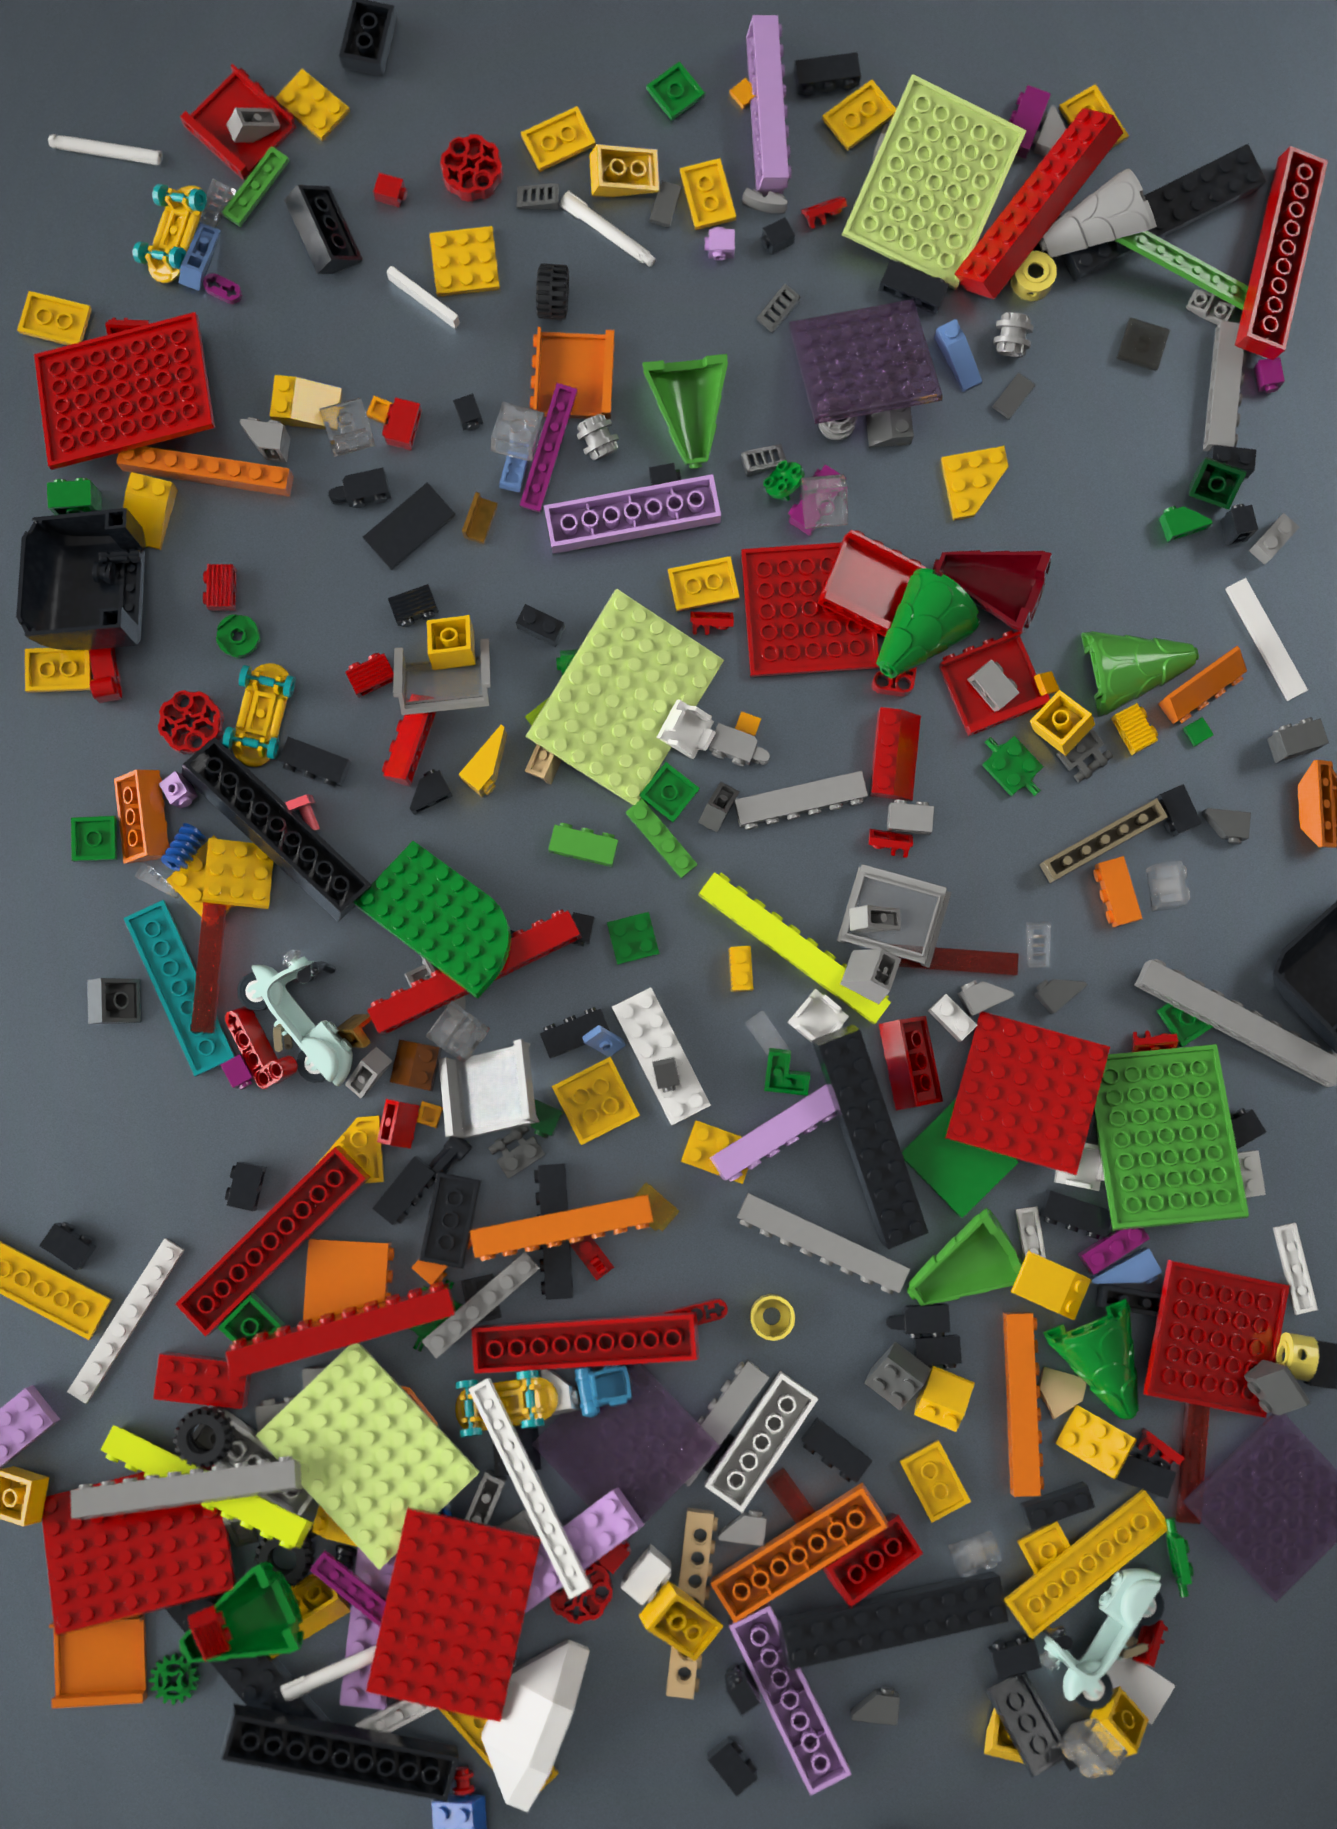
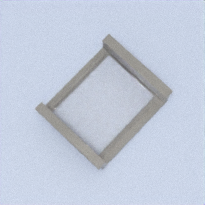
M489 638L480 639L481 655L475 656L476 665L433 670L430 661L406 663L403 648H394L393 695L394 698H399L401 714L410 715L489 706L488 688L491 687Z
M862 864L857 871L837 942L844 944L848 942L869 949H883L897 957L919 962L921 966L930 968L951 892H948L947 888ZM865 905L900 908L901 930L880 932L850 931L849 909Z
M519 1039L514 1041V1046L458 1060L447 1057L438 1059L446 1137L466 1139L540 1122L535 1111L529 1055L530 1043Z

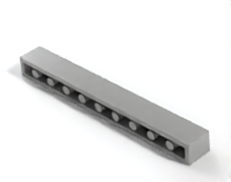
M1154 959L1145 962L1134 986L1183 1010L1185 1013L1196 1017L1202 1022L1213 1026L1219 1031L1325 1087L1336 1086V1053L1326 1052L1320 1049L1321 1046L1319 1044L1301 1039L1302 1036L1297 1032L1284 1030L1278 1022L1267 1021L1261 1013L1243 1008L1244 1005L1242 1003L1224 998L1223 993L1205 988L1204 983L1186 978L1185 973L1167 968L1166 964L1161 960Z
M292 1456L280 1457L279 1462L270 1463V1459L258 1460L256 1465L248 1466L247 1462L236 1463L234 1468L228 1469L222 1465L214 1466L212 1471L204 1472V1469H192L190 1474L181 1475V1472L167 1473V1477L159 1478V1475L145 1476V1480L137 1481V1478L123 1479V1483L115 1484V1481L101 1482V1486L93 1487V1484L79 1485V1489L71 1490L72 1519L83 1520L302 1490L300 1461L294 1460Z

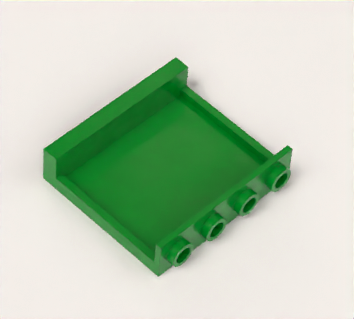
M955 1098L901 1152L904 1161L960 1218H963L1019 1162L1012 1157L945 1139L956 1102Z

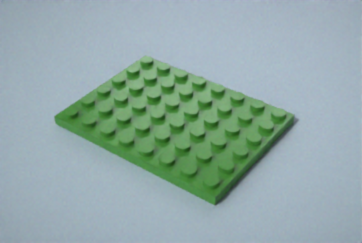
M1217 1044L1108 1054L1093 1113L1095 1115V1126L1112 1229L1124 1230L1248 1218V1206Z

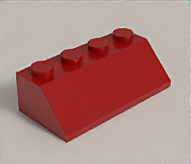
M412 694L410 700L407 699V702L434 700V698ZM437 712L404 715L403 720H399L396 732H398L397 738L392 740L389 752H391L389 761L385 760L382 768L383 776L387 780L411 787Z
M880 707L877 715L870 797L913 801L921 722L920 715L903 709Z
M926 1016L899 1019L879 1024L896 1111L943 1102Z
M890 1513L886 1516L888 1520L887 1528L822 1568L833 1587L850 1607L854 1606L924 1554L898 1514Z

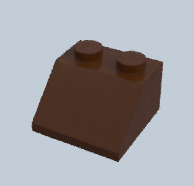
M399 1039L390 1082L433 1091L439 1066L438 1059L441 1057L442 1048Z

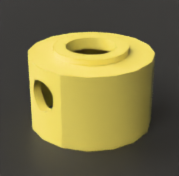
M1032 251L1011 277V287L1015 294L1027 301H1038L1044 298L1050 292L1057 275L1055 262L1044 252ZM1032 264L1041 266L1044 274L1040 278H1033L1028 273V267Z
M767 1294L754 1302L750 1310V1321L753 1329L760 1337L776 1341L783 1339L791 1332L795 1323V1314L793 1307L785 1298L777 1294ZM770 1307L776 1308L780 1312L779 1321L773 1325L767 1324L763 1319L764 1311Z
M1288 1332L1283 1333L1276 1352V1363L1287 1366L1297 1380H1311L1316 1373L1319 1360V1348L1316 1339L1311 1336ZM1304 1350L1307 1354V1357L1304 1360H1301L1302 1352ZM1283 1352H1285L1284 1361L1282 1360V1353H1283Z

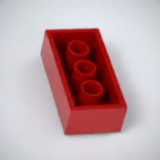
M165 1351L159 1354L153 1399L243 1409L248 1405L251 1374L232 1379L227 1358Z

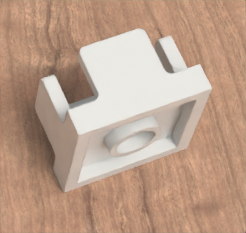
M676 700L657 738L687 757L694 759L699 750H707L716 734L715 731L710 729L714 721L711 720V715L700 708L690 706L681 700Z
M815 989L787 1023L812 1043L811 1040L839 1030L849 1016L827 995H823Z
M1085 1143L1077 1175L1056 1170L1054 1182L1099 1191L1101 1180L1104 1181L1099 1145Z

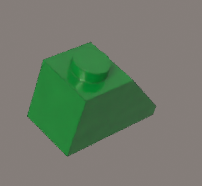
M1176 506L1169 507L1164 510V513L1159 518L1167 542L1201 532L1213 524L1212 519L1185 506L1176 508Z

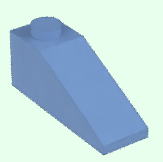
M202 223L199 224L181 264L179 284L200 290L221 230Z
M954 319L938 327L934 339L962 391L965 392L981 384V376L967 339L957 320Z
M1144 1247L1089 1278L1092 1279L1090 1282L1092 1284L1143 1282L1148 1284L1158 1279L1157 1275L1162 1273L1150 1249Z

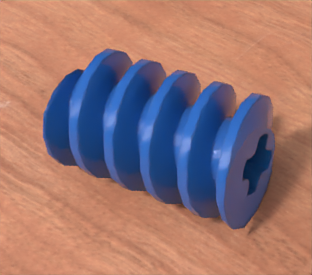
M183 823V827L178 830L179 834H176L174 841L170 843V848L166 849V855L161 857L163 864L171 870L180 871V868L188 869L189 866L185 861H193L189 854H197L196 849L193 847L201 848L202 845L198 840H206L201 831L193 825Z

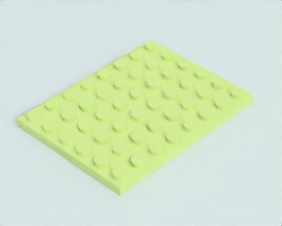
M912 74L842 232V236L894 261L901 262L911 269L920 270L933 278L939 277L949 284L948 287L954 290L957 289L960 281L954 273L976 246L1026 130Z
M616 589L525 737L631 805H636L641 798L639 795L653 779L671 749V746L658 739L657 735L676 700H681L690 706H697L724 659Z
M360 1343L349 1345L256 1435L278 1460L280 1457L292 1456L294 1460L300 1461L301 1485L379 1570L397 1553L408 1507L438 1513L480 1472Z

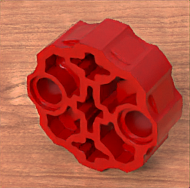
M470 134L468 137H456L449 142L448 149L441 155L440 165L445 186L451 194L458 195L463 201L473 202L476 199H487L494 194L495 188L502 183L503 167L499 150L493 142L486 141L481 135ZM457 150H464L461 154L455 153ZM483 182L488 183L485 187L479 186Z
M186 690L176 692L169 701L162 704L159 710L160 719L157 726L160 735L169 743L171 748L183 755L195 754L214 737L220 742L223 736L222 728L225 721L223 712L203 692H188ZM189 698V704L186 707H181V701ZM211 711L215 714L213 715V722L209 719ZM191 719L194 720V722H192V725H193L192 727H190V726L188 725V724H190V720H191ZM170 725H172V726L174 727V728L171 730V731H172L171 734H169V733L167 732V731L170 730V728H169ZM209 725L212 728V730L204 726ZM201 738V746L198 748H194V741L196 739Z
M598 1561L594 1562L584 1570L586 1576L595 1571L590 1576L591 1588L582 1592L580 1598L577 1597L578 1595L573 1597L572 1601H570L564 1587L558 1589L549 1596L552 1610L557 1615H561L568 1622L574 1624L596 1620L604 1614V1609L612 1599L613 1584L610 1572ZM604 1586L609 1592L605 1596H600L597 1594L596 1589ZM584 1596H587V1602H586V1603L583 1602ZM575 1606L579 1607L580 1612L578 1615H574L573 1610Z

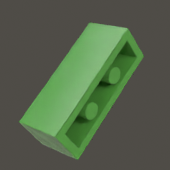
M560 823V826L554 825L548 849L549 853L613 868L619 843L618 839H614L615 835L609 833H602V836L593 834L594 830L588 828H581L580 831L572 829L573 825L567 823Z

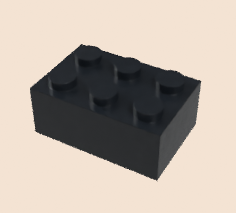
M352 0L339 53L342 68L384 76L397 21L394 5L370 0Z

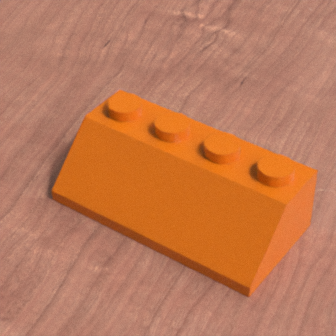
M1238 646L1234 647L1158 703L1172 724L1178 721L1182 724L1192 717L1190 712L1194 709L1202 710L1209 704L1207 700L1212 696L1217 699L1227 692L1225 690L1226 686L1231 684L1234 687L1244 679L1242 675L1247 672L1240 648Z
M137 769L114 779L124 864L160 859L163 855H166V849L170 848L164 812L165 802L159 785L162 781L160 770Z

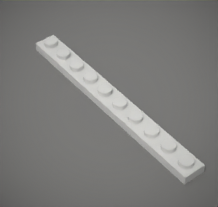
M488 1378L468 1390L569 1599L591 1588V1584L491 1379Z

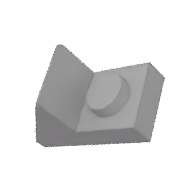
M223 1517V1523L236 1547L258 1542V1534L255 1527L253 1530H249L240 1525L241 1520L234 1517L232 1521Z

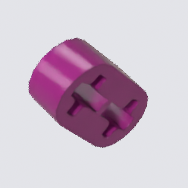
M209 273L203 278V286L210 295L229 304H236L242 299V291L236 283L215 273ZM216 280L220 288L217 286H212L211 288L209 282L213 283ZM225 289L228 290V291H230V292H232L233 290H235L236 295H231V296L229 297V295H228V293L225 291Z

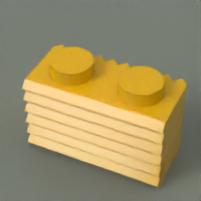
M1138 703L1111 717L1131 755L1142 751L1158 741L1157 730L1153 725H1149L1146 719L1148 717L1142 706L1139 707Z
M751 946L730 947L728 956L730 957L731 991H753Z

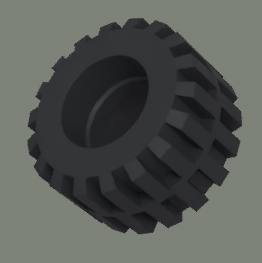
M541 263L538 268L536 281V314L539 319L565 320L569 301V269L567 265Z
M208 1406L197 1408L186 1414L177 1423L178 1427L174 1430L176 1437L173 1438V1443L177 1444V1447L174 1449L176 1453H181L179 1458L182 1461L186 1459L188 1465L192 1466L195 1464L197 1468L202 1466L209 1467L219 1462L228 1454L233 1447L232 1442L235 1440V1435H233L235 1427L230 1425L232 1420L230 1417L226 1418L224 1416L226 1414L224 1411L219 1412L217 1411L218 1408H208ZM199 1424H206L215 1432L216 1442L214 1447L209 1450L198 1447L194 1442L193 1431Z
M275 1537L272 1540L264 1538L255 1551L257 1555L254 1557V1563H257V1565L262 1562L271 1563L274 1567L273 1570L275 1572L280 1571L290 1587L299 1584L310 1572L311 1566L314 1563L315 1557H313L315 1550L311 1548V1539L307 1540L305 1538L301 1548H292L297 1559L295 1567L292 1569H282L276 1565L273 1559V1550L277 1546H281L279 1545L281 1540Z

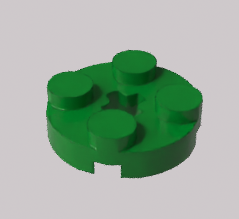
M229 615L217 627L216 642L225 654L236 659L252 654L261 641L258 626L250 617L245 615ZM234 632H243L242 639L240 641L233 640V638L235 637V635L233 634Z

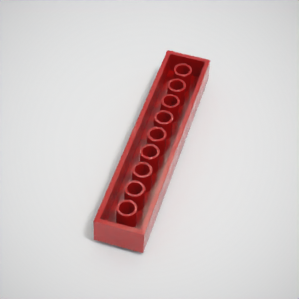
M1085 108L1077 114L1073 122L954 273L965 290L991 299L997 297L1122 136L1123 131L1114 115Z
M1292 146L1282 153L1277 160L1235 342L1236 347L1274 360L1286 350L1328 160Z
M561 909L551 914L552 918L547 921L541 919L531 924L532 928L527 931L520 929L512 933L507 961L495 981L581 939L582 936L568 910L564 912ZM437 970L431 973L432 977L427 980L421 978L411 983L412 987L407 990L401 988L392 992V997L387 1000L380 998L372 1002V1007L368 1008L367 1011L378 1033L386 1035L469 994V992L443 972Z
M335 1146L175 1305L205 1337L212 1334L370 1176L341 1146Z
M443 1281L430 1284L429 1289L415 1288L409 1290L407 1295L401 1297L400 1294L390 1295L386 1297L387 1300L378 1303V1300L365 1303L363 1308L356 1309V1306L343 1309V1312L338 1315H334V1312L327 1313L314 1322L312 1319L300 1321L299 1325L293 1328L290 1325L277 1328V1331L272 1334H268V1331L255 1334V1337L246 1341V1337L234 1340L225 1352L232 1379L455 1315V1305L449 1283L443 1284Z
M697 1312L478 1325L471 1328L474 1374L692 1361L700 1357Z

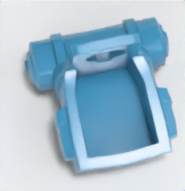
M626 1365L603 1366V1370L593 1371L592 1367H578L574 1370L582 1416L595 1417L600 1413L601 1406L609 1404L611 1407L627 1404L628 1400L632 1399Z

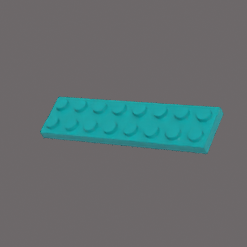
M161 900L123 918L194 1076L197 1077L235 1057L165 900Z

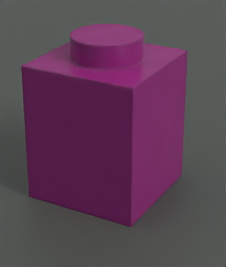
M1276 357L1274 360H1259L1254 366L1258 392H1276L1285 382L1280 357Z
M242 1054L221 1064L232 1088H240L242 1090L252 1085L251 1081L254 1078Z

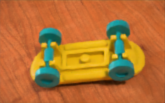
M157 184L153 189L154 203L157 206H166L162 214L152 244L153 246L147 242L138 241L133 247V258L137 263H148L152 277L159 282L169 283L180 275L181 264L194 238L202 211L207 204L206 193L198 186H185L175 190L165 184Z
M273 663L262 664L253 671L251 666L243 665L240 671L239 686L246 687L236 727L228 726L223 736V746L228 749L232 748L235 757L248 767L262 766L270 759H275L278 754L280 745L278 735L288 697H292L296 678L290 676L287 670L280 665Z
M539 1370L517 1372V1379L493 1383L513 1426L521 1425L523 1429L544 1426V1421L551 1417L557 1408V1390L550 1381L539 1376ZM478 1380L456 1382V1390H463L455 1404L456 1419L463 1428V1430H460L461 1438L483 1435V1431L488 1430L468 1390L477 1385Z

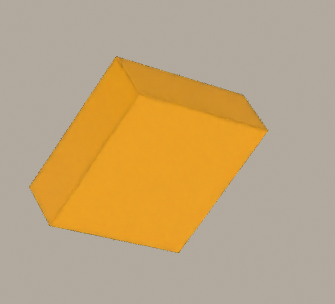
M746 78L733 87L729 93L742 109L749 105L751 99L756 96L752 93V84Z
M373 396L366 412V417L387 424L389 419L388 409L390 404L393 403Z
M1052 671L1034 676L1041 696L1047 693L1048 695L1055 694L1060 690Z
M741 711L735 729L755 736L761 718Z
M422 1101L417 1123L437 1128L443 1107Z

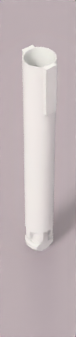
M56 134L50 135L48 140L49 146L52 148L57 147L67 151L160 165L161 151L58 135L56 137Z
M570 191L564 194L559 203L562 208L577 219H582L641 263H646L649 267L655 263L656 258L650 255L648 250L590 209L585 202Z
M376 1645L307 1676H302L282 1685L281 1691L284 1699L289 1702L311 1692L313 1689L372 1664Z

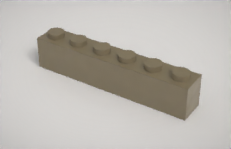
M1156 798L1039 865L1049 883H1052L1163 821L1168 816Z

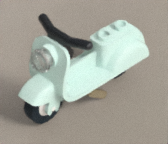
M291 949L283 956L285 960L282 964L287 966L288 969L280 973L266 965H252L253 972L245 975L239 982L238 997L241 1003L248 1009L259 1011L269 1008L276 1017L277 1021L273 1025L275 1051L281 1052L283 1050L282 1036H284L285 1049H292L293 1038L302 1049L296 1061L298 1065L297 1070L305 1080L313 1083L327 1080L333 1082L336 1086H340L351 1070L353 1060L352 1045L347 1039L341 1038L337 1033L338 1028L333 1022L323 1020L316 1026L286 989V984L296 978L300 983L306 984L307 982H313L320 971L332 974L336 968L323 961H308L305 956H301L302 952L300 950L294 951V949Z
M1130 1568L1117 1572L1111 1580L1112 1585L1109 1590L1104 1592L1099 1599V1609L1109 1616L1080 1660H1076L1068 1651L1072 1647L1073 1642L1065 1634L1066 1630L1064 1627L1052 1628L1049 1625L1043 1630L1047 1636L1043 1638L1046 1645L1044 1653L1039 1655L1042 1658L1040 1663L1051 1671L1054 1667L1059 1670L1060 1666L1058 1665L1061 1661L1069 1667L1063 1679L1064 1694L1069 1701L1075 1699L1082 1707L1087 1709H1100L1110 1701L1113 1693V1685L1106 1672L1116 1659L1121 1661L1122 1658L1128 1659L1148 1650V1646L1145 1643L1133 1646L1137 1643V1639L1131 1636L1137 1625L1150 1626L1157 1623L1162 1617L1164 1600L1159 1592L1161 1575L1147 1569Z

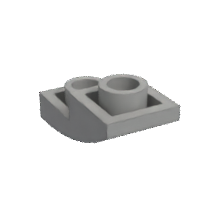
M747 188L743 194L742 204L759 211L779 214L786 212L788 201L780 193L769 191L765 198L761 192Z
M1195 289L1186 306L1192 313L1217 325L1221 321L1230 322L1236 311L1234 305L1216 300L1214 294Z

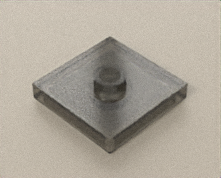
M1130 317L1116 359L1157 371L1170 329Z

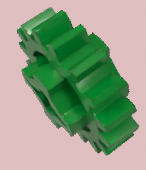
M174 1652L171 1658L166 1654L163 1657V1661L159 1659L155 1663L157 1667H153L150 1671L155 1675L149 1679V1682L154 1683L150 1690H157L158 1693L155 1698L164 1697V1704L171 1700L172 1705H175L178 1699L181 1703H184L186 1696L191 1698L194 1694L192 1690H196L199 1686L195 1683V1681L200 1679V1675H195L198 1666L192 1667L191 1664L193 1662L186 1661V1657L183 1655L178 1658L177 1652ZM171 1664H177L180 1667H173ZM186 1672L188 1673L189 1682L186 1680ZM180 1673L178 1679L175 1682L169 1684L171 1678L174 1675ZM160 1676L163 1678V1685L161 1684Z

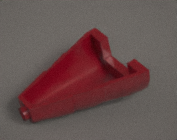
M980 550L942 552L940 559L935 560L933 570L940 577L944 574L954 580L967 592L973 602L983 610L990 612L1012 629L1025 633V628H1029L1039 606L1046 584V574L1049 573L1052 553L1045 551L981 552Z

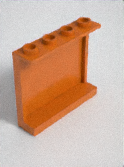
M538 327L537 334L533 335V347H537L536 355H532V368H536L535 375H531V388L535 389L534 396H530V409L534 410L535 416L547 417L556 384L560 383L578 390L570 418L588 419L601 414L605 416L606 420H611L614 330H606V335L542 332L541 327Z
M309 1239L303 1320L312 1319L314 1322L327 1313L334 1312V1315H338L343 1312V1309L356 1306V1309L363 1308L365 1303L378 1300V1303L387 1300L386 1297L392 1295L391 1292H388L389 1283L392 1284L393 1270H390V1261L394 1260L395 1250L391 1248V1242Z
M145 1614L60 1636L55 1635L54 1622L49 1624V1628H53L55 1696L51 1699L52 1708L143 1703L148 1698Z

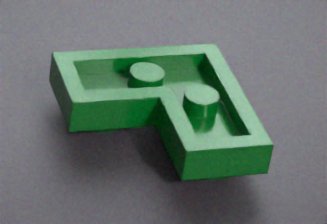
M769 1048L764 1091L808 1096L810 1072L789 1070L791 1050Z

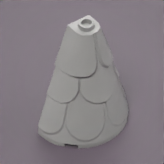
M1127 168L1112 177L1094 193L1084 198L1072 210L1066 211L1052 224L1038 243L1042 252L1046 251L1050 257H1055L1148 231L1157 227L1149 202L1143 195L1141 184L1132 170Z

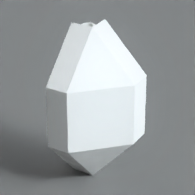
M566 1639L513 1668L501 1722L487 1720L481 1734L482 1741L504 1800L510 1806L528 1812L550 1774L574 1712L590 1652L587 1646Z

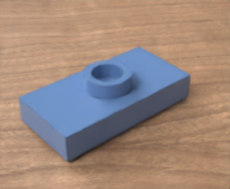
M514 449L508 450L499 488L520 493L530 453Z
M600 1025L582 1037L585 1044L608 1057H611L626 1046L624 1039Z

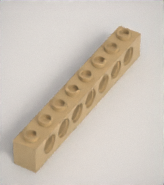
M687 1508L678 1587L690 1597L696 1598L704 1608V1600H709L710 1586H706L707 1577L712 1576L713 1563H709V1556L714 1554L715 1540H711L712 1531H717L718 1518L714 1517V1511ZM697 1529H703L707 1535L703 1539H697L694 1536V1532ZM701 1552L704 1558L700 1562H695L691 1558L692 1554ZM692 1575H698L701 1577V1582L693 1585L689 1582V1578ZM671 1646L666 1696L693 1699L694 1692L699 1691L700 1678H696V1671L701 1669L702 1655L696 1661H693ZM682 1667H687L691 1673L683 1677L678 1671Z

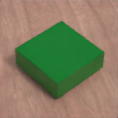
M1203 717L1183 728L1194 747L1214 735Z

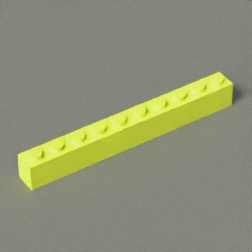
M715 872L699 892L701 898L873 1025L877 1023L891 1003L888 1000V995L885 996L880 1004H877L842 986L840 983L847 967L845 963L840 965L835 961L836 957L827 950L822 952L817 948L818 943L809 937L807 939L799 935L801 931L792 924L788 927L782 922L783 918L776 912L769 913L764 909L766 905L755 898L753 901L750 899L745 889L739 885L735 888L729 883L731 880L721 872L719 875Z
M115 1425L112 1426L101 1448V1451L107 1453V1459L116 1463L121 1460L126 1463L125 1468L136 1473L138 1469L145 1472L144 1477L159 1475V1478L167 1477V1473L181 1472V1475L190 1474L192 1469H204L202 1467L197 1468L195 1464L190 1466L187 1464L188 1461L186 1459L182 1461L179 1458L180 1456ZM259 1495L201 1504V1506L212 1511L215 1508L221 1510V1516L233 1521L234 1517L241 1520L240 1525L249 1530H253L254 1527L261 1530L260 1535L272 1540L275 1537L281 1540L279 1545L290 1550L293 1547L301 1548L313 1522Z

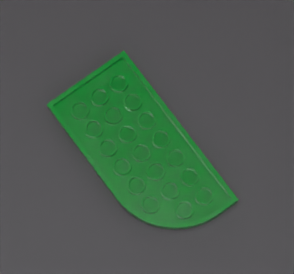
M412 841L372 883L371 888L355 903L358 909L477 999L499 976L507 961L511 946V934L508 921L500 906L488 894L415 841Z

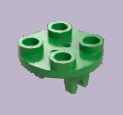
M786 460L781 461L763 482L766 492L772 498H781L789 502L791 499L789 495L800 485L804 484V469L796 462L788 463Z

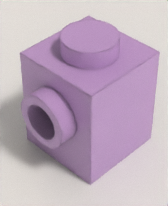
M724 227L709 229V237H705V250H709V258L715 260L734 258L735 229H725Z
M177 771L159 783L169 803L182 809L189 806L192 800L198 797L191 783Z

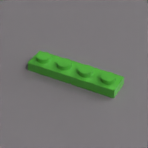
M271 146L222 211L223 216L241 227L290 162L289 158Z
M640 799L636 805H633L625 812L681 879L698 865L643 799Z

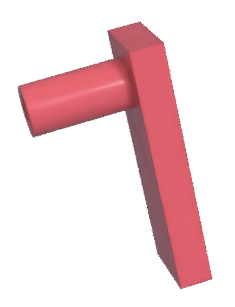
M306 794L285 802L289 811L299 809L303 821L314 831L320 829L311 804L316 803L313 795Z

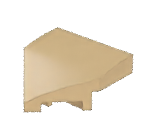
M1043 1367L1039 1383L1040 1398L1050 1410L1053 1420L1083 1401L1086 1382L1079 1376Z

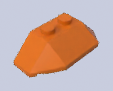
M1314 760L1298 784L1300 829L1318 847L1337 848V775L1333 770L1332 761Z

